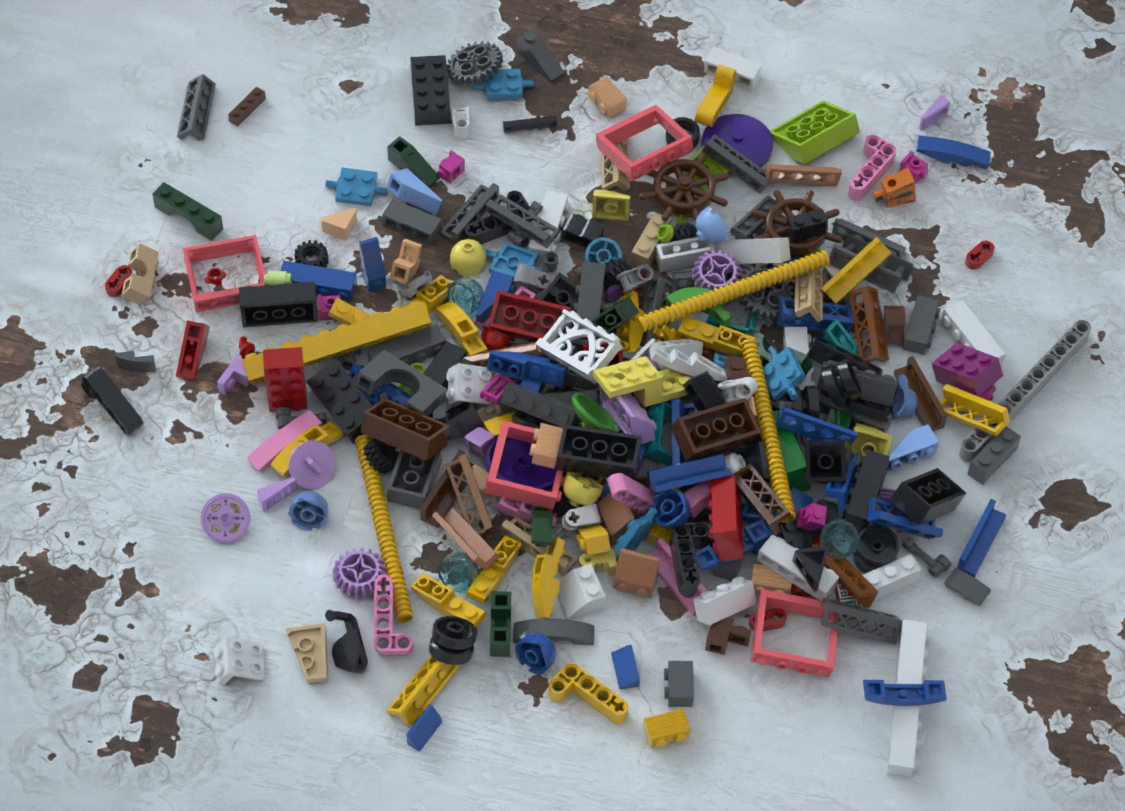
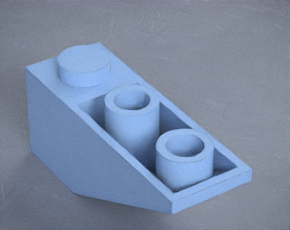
M405 168L391 173L387 188L396 197L432 214H438L443 200L409 169Z
M928 424L911 430L889 455L887 471L891 469L896 470L907 463L912 464L923 457H931L937 452L939 441Z

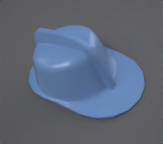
M904 374L900 375L897 379V388L891 410V418L893 420L898 419L899 416L913 417L918 404L917 395L908 388V381Z

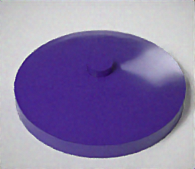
M728 114L718 117L713 127L707 126L702 135L701 148L715 134L761 168L769 161L772 155L773 138L771 132L761 121L748 115Z
M506 437L496 478L545 491L550 490L556 476L557 461L554 469L532 464L533 456L529 455L532 443H525L524 441ZM498 438L488 445L485 453L484 464L488 474Z

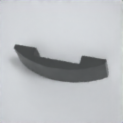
M541 618L514 623L513 643H519L524 636L530 633H542L551 640L574 641V645H594V625L569 619Z

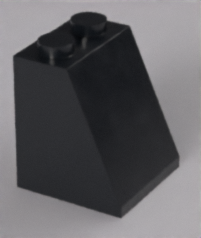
M814 438L805 442L806 482L847 480L852 461V438Z

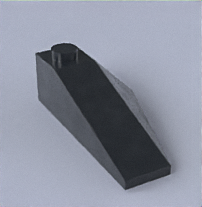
M559 272L538 300L571 307V311H573L574 302L578 303L579 296H575L576 284ZM602 304L600 307V314L607 310V308Z
M467 402L451 407L445 411V417L435 419L450 426L448 440L465 437L476 428L484 427L474 407Z

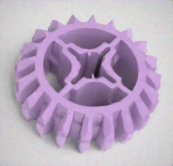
M721 249L718 253L712 250L711 254L705 252L704 256L700 255L698 261L694 262L692 281H695V287L713 291L721 286L724 288V285H730L732 282L735 284V281H738V277L742 273V268L739 267V261H735V256L729 257L728 252L722 254ZM708 266L707 274L703 275V269ZM731 273L732 278L726 282L725 277Z
M363 547L360 551L354 548L352 553L346 550L345 556L340 555L339 560L335 561L333 581L342 594L347 592L349 598L355 595V598L358 599L362 595L365 599L366 594H370L373 597L375 579L379 575L386 574V565L383 564L384 561L382 558H379L377 552L372 554L371 549L364 552Z

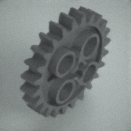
M475 41L473 45L468 43L466 48L461 46L462 50L460 51L455 50L456 54H451L452 59H448L449 64H446L448 75L451 80H454L455 84L459 82L460 85L465 83L468 86L472 83L475 86L476 82L482 84L484 79L489 81V76L494 77V72H499L498 68H502L503 56L501 50L495 44L490 45V42L484 44L483 41L477 44ZM472 55H474L475 61L479 70L478 72L475 71V67L471 59Z
M757 264L755 268L750 266L748 270L745 269L738 277V281L740 282L741 279H746V277L751 278L752 275L756 276L757 273L762 274L763 271L767 272L766 264L762 268ZM791 280L781 281L779 284L776 282V285L771 284L766 289L760 288L759 291L749 292L748 295L744 294L743 297L739 296L737 299H742L739 305L746 306L744 311L751 310L750 316L755 313L757 314V319L763 316L764 321L768 317L774 321L781 312L779 305L780 297L793 298L795 293L791 291L794 286H788ZM765 295L766 297L763 300V305H761L762 298ZM785 304V305H786V308H788V309H791V308H792L791 305Z

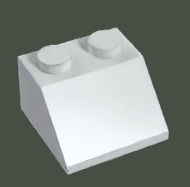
M591 564L573 569L559 580L560 591L557 597L567 619L571 620L605 608L606 596Z

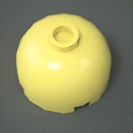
M464 239L457 242L452 248L450 265L453 270L458 271L459 275L475 276L486 267V252L479 242L472 239Z
M568 472L563 483V492L570 500L569 503L575 507L595 503L602 493L603 486L588 476L586 479L580 477L581 474Z

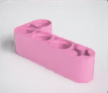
M868 135L866 137L863 153L869 160L850 181L848 196L854 201L862 200L894 163L896 147L877 135Z
M616 473L608 477L607 482L612 497L630 508L634 520L645 516L654 503L652 500L656 496L655 492L622 473Z
M382 574L375 579L374 583L375 650L382 656H406L413 651V641L408 634L393 633L394 587L391 577ZM383 582L387 584L386 594H382L381 586ZM386 601L389 603V606L386 609H381L379 604ZM382 621L389 623V626L385 629H381L378 625ZM381 641H387L389 646L382 649L378 644ZM401 641H408L410 644L407 648L403 649L398 646Z

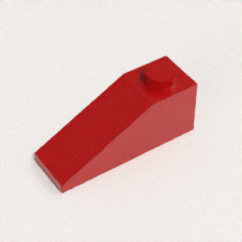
M187 321L176 377L195 380L207 344L210 326L207 324Z

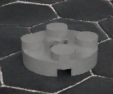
M428 270L422 276H418L403 286L402 289L398 290V293L401 297L407 299L418 292V287L421 289L432 283L433 276Z

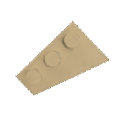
M325 623L285 628L308 684L328 681L327 630Z

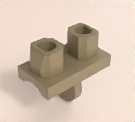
M491 401V405L476 410L483 425L484 421L516 413L512 407L500 402L494 405L493 401Z

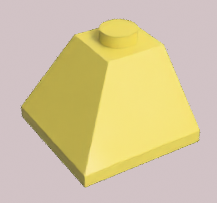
M594 190L592 218L629 221L630 196L614 191Z
M857 423L854 431L858 433L852 445V453L859 454V461L861 456L865 457L867 450L888 456L893 437L877 428Z

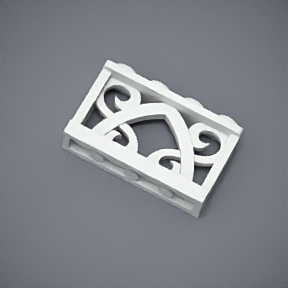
M564 309L562 311L563 314L543 339L540 338L535 344L546 356L596 384L597 381L593 377V370L606 367L618 351L623 349L619 343L620 339L613 333L607 334L600 326L595 327L588 319H581L576 312H569ZM569 323L574 324L572 329H569L567 326ZM566 328L567 334L564 335L563 330ZM588 337L589 351H580L571 356L573 346L570 341ZM567 343L568 348L562 351V348L566 347L564 344ZM603 343L609 344L606 350L604 347H601ZM584 356V360L579 361L580 357Z

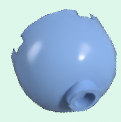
M706 207L696 219L695 226L698 230L696 235L701 241L706 240L712 244L721 243L731 235V232H726L729 230L726 223L717 213L713 215L710 212L712 210L711 207Z

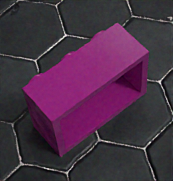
M960 343L954 344L931 363L937 382L951 385L978 397L1003 377L997 357Z

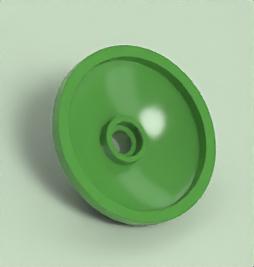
M575 393L572 396L575 413L582 421L581 425L584 428L617 433L620 431L619 426L608 411L593 399L581 393Z

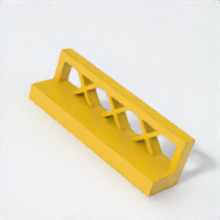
M876 237L821 289L838 304L892 253Z
M948 384L942 388L944 399L940 404L948 417L994 436H997L1010 423L1006 407ZM947 404H951L954 406L953 408L949 409L944 408ZM968 411L969 414L960 415L958 412ZM983 417L985 420L975 421L973 418ZM994 423L999 424L995 429L988 426Z
M430 655L388 707L387 713L399 716L407 726L412 727L460 666L436 661Z

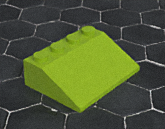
M823 100L770 130L773 140L793 160L805 165L812 162L813 159L824 155L832 148L838 147L846 140L852 139L860 133L855 113Z

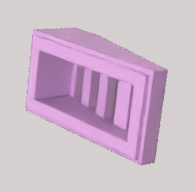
M940 95L921 117L919 127L921 130H924L948 114L950 102L943 95Z
M294 477L257 490L258 501L263 511L296 491Z

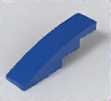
M920 135L917 137L916 152L948 164L950 161H954L966 167L971 163L983 169H987L990 165V151L944 138Z

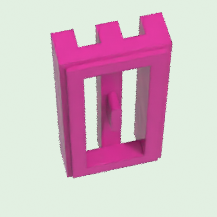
M498 374L481 391L480 398L487 397L486 401L490 402L493 400V404L497 405L501 400L505 385L515 383V381ZM501 380L503 381L492 393H489Z

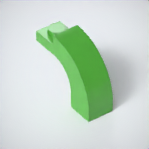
M700 287L677 290L666 297V306L670 307L671 304L681 303L682 300L692 299L693 296L703 295L704 292L708 293L710 290ZM724 302L720 305L717 304L715 307L706 308L704 311L701 309V312L707 313L715 319L719 326L730 327L731 315L725 309Z

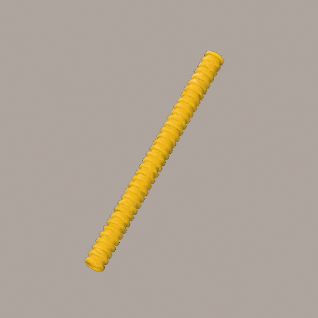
M821 250L820 253L816 252L815 255L810 254V256L807 255L804 258H799V261L796 259L794 262L790 261L788 264H783V266L779 265L778 268L774 267L772 270L768 269L767 272L763 271L762 274L757 273L756 276L752 275L751 278L741 279L740 282L735 281V284L732 282L730 285H724V288L721 286L719 289L715 288L713 291H708V293L704 292L703 295L693 296L692 299L682 300L681 303L671 304L670 307L665 306V309L654 310V313L643 314V317H637L638 326L642 332H646V329L657 328V325L668 324V321L679 320V317L682 319L684 316H690V313L693 315L695 312H701V309L704 311L706 308L715 307L717 304H722V302L726 303L728 300L732 301L733 298L737 299L739 296L743 297L744 294L748 295L749 292L754 293L755 290L759 291L760 288L770 287L771 284L776 285V282L779 284L781 281L790 280L792 277H797V275L801 276L803 273H808V271L812 272L814 269H819V267L823 268L824 265L829 266V256L825 250Z
M747 339L740 346L745 358L746 369L749 370V377L754 378L758 385L752 397H754L756 418L761 430V441L765 444L771 479L770 483L772 484L773 492L791 514V516L781 521L788 523L796 518L794 504L785 471L772 406L769 400L770 397L757 346L758 343L754 339ZM777 509L778 515L783 513L782 510Z
M361 435L355 439V444L381 557L384 561L383 564L386 565L385 572L386 575L391 577L393 582V609L396 621L406 623L411 621L414 615L410 598L408 597L406 581H404L405 577L398 554L390 513L378 469L376 471L373 469V465L370 467V462L366 461L365 458L367 456L363 453L365 452L363 450L365 445L372 438L368 437V435Z

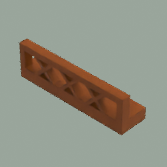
M866 286L849 292L859 357L868 362L874 360L888 361L889 355L878 289ZM862 294L863 300L861 304L858 305L856 302V296ZM862 310L866 313L863 323L859 321V315ZM865 328L869 331L866 341L862 339V333ZM869 346L872 349V356L865 357V350Z
M831 543L813 544L811 548L829 547L824 567L833 570L839 576L838 581L864 608L871 607L878 591Z

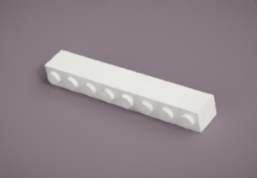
M903 619L900 629L895 684H922V678L925 679L927 666H923L924 660L927 661L928 649L925 648V643L929 642L930 631H926L927 623ZM923 705L893 706L887 774L911 777L913 770H917L919 758L915 757V751H919L920 739H917V733L921 732L922 721L918 720L919 714L922 715Z

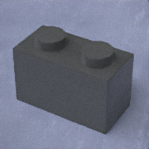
M668 661V668H664V681H668V687H664V699H668V707H693V661Z

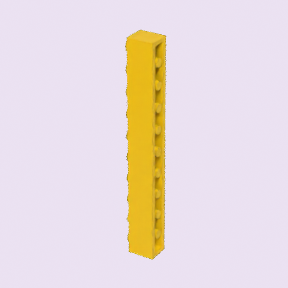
M417 300L409 303V306L404 308L398 306L385 314L383 312L373 315V318H360L351 325L345 323L337 326V329L332 331L326 329L318 332L319 335L313 337L311 335L301 337L298 342H285L282 344V347L276 349L302 347L304 367L431 327L432 325L425 302ZM250 353L246 355L242 361L249 383L253 384L265 380L263 353Z

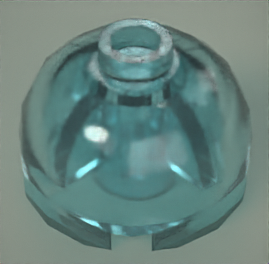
M469 277L455 280L449 284L447 290L448 299H452L467 315L473 314L478 310L480 302L484 297L481 285L475 279Z
M837 518L831 520L824 525L820 532L821 547H829L827 555L832 558L844 559L854 554L859 546L860 536L858 530L853 523L846 519Z
M455 552L447 555L442 560L437 572L444 585L447 586L449 584L455 587L453 591L463 593L467 592L476 580L479 569L477 563L468 554Z

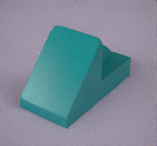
M835 319L825 329V339L853 354L857 351V344L838 319Z

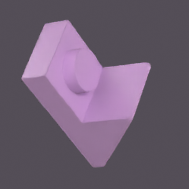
M236 355L217 381L219 393L226 395L229 390L234 388L236 382L248 387L247 374L241 355Z
M481 427L468 433L464 439L469 453L484 461L487 447L495 435Z

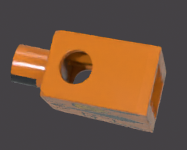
M909 168L881 180L882 189L872 192L875 202L885 199L888 207L916 201L915 181Z

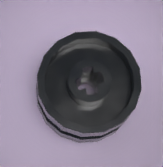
M847 358L837 362V371L832 365L821 369L826 389L837 408L847 403V395L852 401L863 397L858 378Z
M815 385L805 386L803 392L796 386L795 390L799 396L796 400H791L789 394H786V402H792V410L819 419V397Z
M882 525L865 527L860 531L853 550V561L856 567L866 574L896 561L900 549L897 535L890 528Z
M445 616L437 619L433 623L429 653L439 662L460 665L469 662L473 656L477 628L473 623L460 617Z

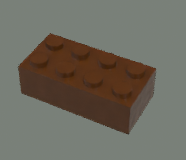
M383 398L363 412L361 433L368 435V437L382 441L386 445L396 447L402 452L412 454L426 461L447 446L450 430L449 425L386 398Z
M746 398L680 417L671 426L686 462L752 442L761 433Z

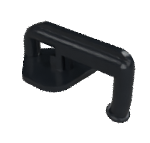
M327 610L325 613L327 621H344L347 631L332 647L335 666L348 672L363 673L367 668L368 659L355 616L351 613Z

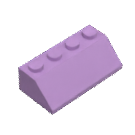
M599 385L602 405L624 434L642 436V444L655 440L656 424L653 420L649 419L646 410L640 407L636 397L634 398L631 393L609 398Z

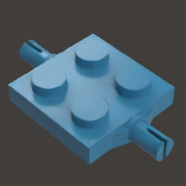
M498 69L499 72H494V77H488L489 81L484 80L482 84L476 82L474 90L484 89L487 94V100L522 99L523 88L534 87V80H523L520 69Z
M343 167L338 180H326L325 185L326 187L336 188V202L372 206L373 198L376 194L387 195L388 192L387 187L377 186L378 172Z
M507 242L498 252L488 249L485 251L486 256L493 259V263L489 267L490 274L492 271L515 276L518 264H526L543 272V269L534 266L539 259V254Z
M772 347L768 350L772 360L763 367L766 384L774 399L779 400L788 393L791 400H796L799 396L795 387L806 376L792 348L786 347L778 354L776 348Z
M650 507L645 516L637 520L633 519L627 525V532L625 535L620 536L614 552L618 554L616 557L617 562L621 548L633 551L639 547L655 523L653 520L657 513L655 508Z

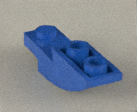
M491 351L489 353L487 370L520 380L527 377L562 387L566 373V367L550 363L551 359L519 352Z

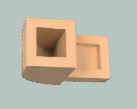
M408 239L402 241L399 258L393 262L389 279L405 285L413 279L421 261L419 256L422 244Z

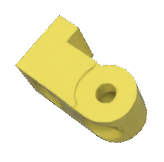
M614 549L602 553L599 552L598 554L595 553L594 555L591 554L590 556L587 553H583L579 558V567L591 564L594 572L608 571L609 576L615 575L617 563Z

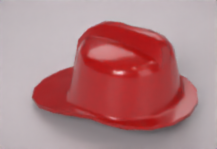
M473 322L476 327L482 330L481 340L487 347V351L506 348L510 342L516 341L513 337L499 333L482 323Z

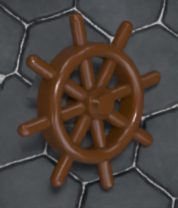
M702 152L696 161L689 159L674 160L663 165L658 171L654 170L646 174L654 178L653 191L641 193L639 199L643 201L655 198L660 206L666 209L661 217L663 221H668L673 213L675 218L684 215L687 218L694 217L696 222L700 212L708 207L711 202L723 207L727 206V200L715 196L716 182L728 180L729 174L722 173L713 176L711 171L703 165L707 154ZM682 171H687L689 173L687 176H683ZM675 173L677 179L669 177L668 175ZM696 174L702 178L693 181ZM662 182L666 183L665 188H661ZM707 185L708 190L706 192L696 187Z
M775 190L773 195L778 203L768 213L756 209L751 211L752 216L766 220L765 233L753 239L789 238L786 233L787 219L778 216L782 213L786 217L795 216L792 210L799 211L797 214L799 215L821 209L811 202L814 196L813 190H808L804 199L791 198L786 200L779 190ZM838 209L825 212L827 219L840 214ZM773 223L779 224L778 229H774ZM827 224L825 235L812 237L811 239L808 238V240H801V242L798 241L797 243L794 242V244L789 239L790 254L802 258L807 256L808 253L809 255H815L816 250L822 246L825 240L841 243L842 237L829 233Z

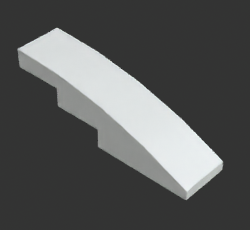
M655 345L650 349L651 359L667 368L690 376H697L708 371L714 380L726 381L728 379L725 369L696 352L691 357H688L675 348L670 354Z

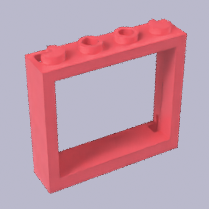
M657 105L596 134L597 148L632 181L693 151L692 137ZM658 123L676 139V141L634 162L630 161L615 146Z
M256 235L183 248L196 312L238 305L240 300L239 287L198 295L191 264L193 262L253 251L260 283L247 286H264L265 271Z
M502 420L484 493L553 510L555 502H560L562 492L559 491V487L563 488L566 476H562V473L566 471H556L552 492L496 478L506 437L536 444V441L533 440L535 428Z
M761 589L757 598L750 662L760 663L762 666H775L782 670H795L798 673L815 674L818 677H830L835 663L837 629L830 628L827 661L761 648L766 607L779 608L784 611L822 618L825 610L821 606L822 601ZM830 611L828 619L831 620V623L839 620V616L837 613Z

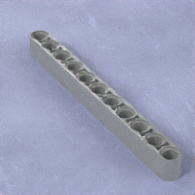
M1078 320L998 403V405L1007 408L1010 422L1087 342L1091 331V324L1088 321ZM994 423L988 426L995 429L999 424ZM974 428L962 441L959 452L960 458L965 462H971L995 436Z

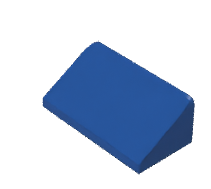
M627 645L611 652L619 690L638 687L640 678L632 645Z
M431 704L406 734L407 745L417 751L422 750L442 723L440 715Z

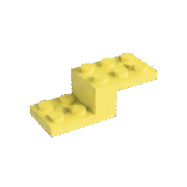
M646 356L593 370L594 379L609 398L633 392L643 406L647 407L688 395L683 387V384L690 379L688 375L670 368L657 371Z

